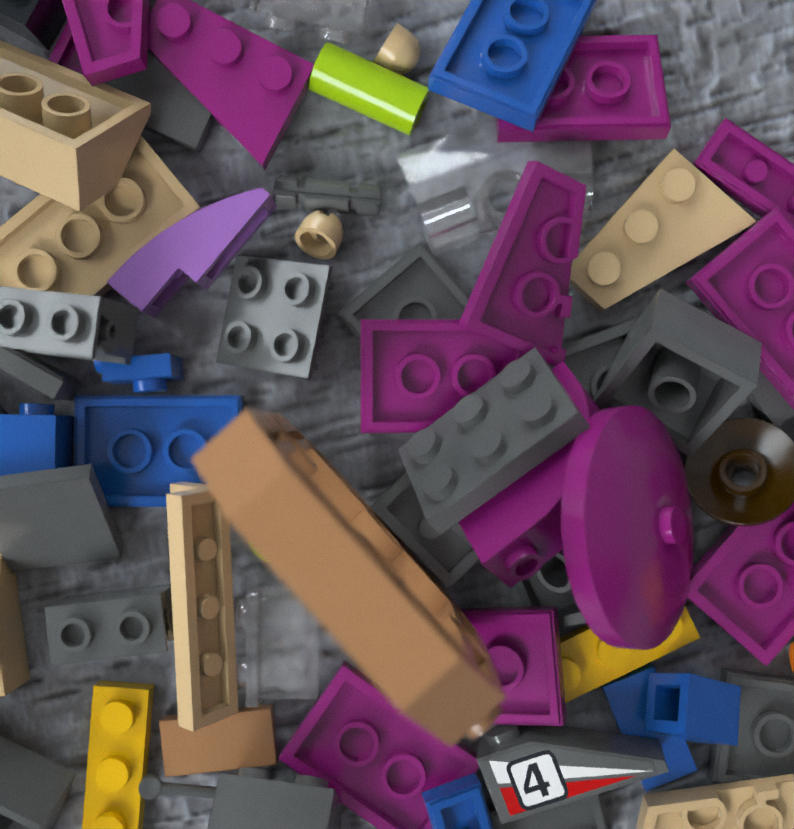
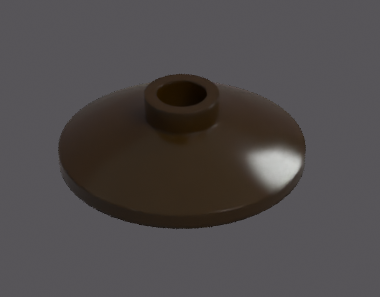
M753 418L725 420L691 457L688 455L686 457L685 473L692 499L703 512L713 519L733 526H756L780 517L794 504V441L780 428L766 421ZM747 471L752 473L755 479L751 484L741 486L734 482L733 477L738 472Z

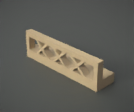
M182 481L170 484V493L166 494L178 726L194 732L239 713L230 522L225 517L207 485Z

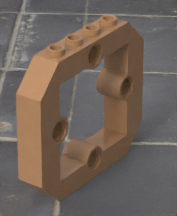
M245 409L191 458L230 524L402 714L450 747L455 745L466 734L471 739L478 737L497 720L502 711L499 704L506 698V694L481 634L433 575L370 508L366 501L328 459L280 413Z

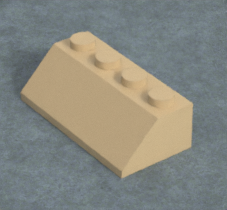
M0 40V176L56 200L67 207L81 211L117 187L151 114V103L104 83L92 87L83 74Z

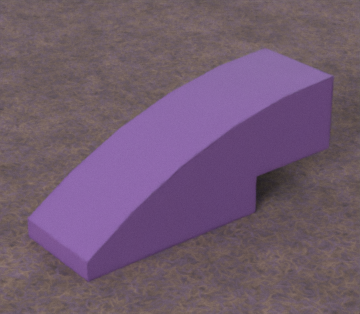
M260 187L227 197L195 211L159 233L134 253L107 283L135 307H138L141 312L155 318L189 277L208 290L277 206L271 195Z

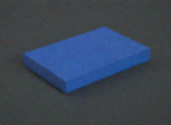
M471 0L429 75L428 90L533 132L596 7L597 0Z
M75 395L74 466L92 464L109 507H167L166 494L170 493L171 483L185 481L205 484L191 458L244 411V396Z

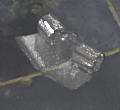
M488 120L403 152L397 156V162L416 202L418 219L432 254L436 256L498 232L505 213L494 209L489 197L495 192L501 191L513 196L528 161H539L587 185L581 229H588L593 202L591 141L497 143L496 121Z

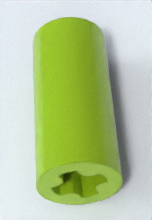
M327 42L321 49L309 80L310 91L409 136L414 133L431 92L428 90V87L330 42Z

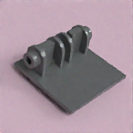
M236 255L216 363L310 380L312 371L318 369L315 359L319 338H324L325 333L321 331L322 322H327L328 318L324 311L329 289L334 287V283L330 281L333 267Z

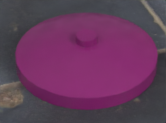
M641 406L606 408L592 415L587 421L590 428L577 436L568 459L561 504L563 553L574 598L591 630L603 642L612 647L648 650L661 645L670 636L682 615L687 600L694 557V522L691 496L679 451L662 421L650 410Z

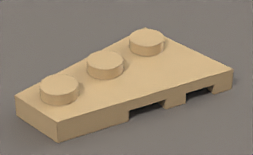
M673 148L578 254V257L572 261L570 285L601 312L757 221Z
M794 774L643 794L636 829H794Z

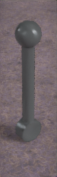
M155 774L145 775L139 784L140 796L147 800L155 799L159 794L214 799L216 787L162 782L160 777Z

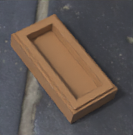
M273 703L238 707L239 713L194 732L178 726V714L163 716L159 721L165 777L234 770L242 767L251 768L277 765L279 756Z

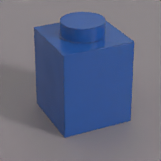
M19 403V414H0V476L73 466L74 416L55 415V404Z
M649 673L644 731L698 743L738 746L741 686L691 673Z

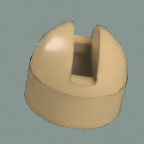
M396 23L377 54L374 63L398 74L410 72L418 63L421 54L418 39L412 32Z
M323 210L309 213L301 222L295 233V241L306 254L321 260L331 259L335 256L342 243L344 234L342 223L338 216L333 213L327 216Z

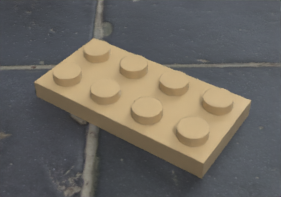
M140 136L117 187L83 210L78 211L39 194L0 226V286L102 297L113 288L107 281L134 253L168 227L202 208L146 140Z

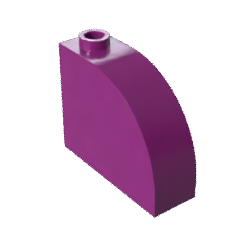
M563 361L552 369L586 421L600 411L596 402ZM576 438L458 522L482 565L510 588L521 580L535 575L545 562L563 549L561 531L563 483L568 459Z

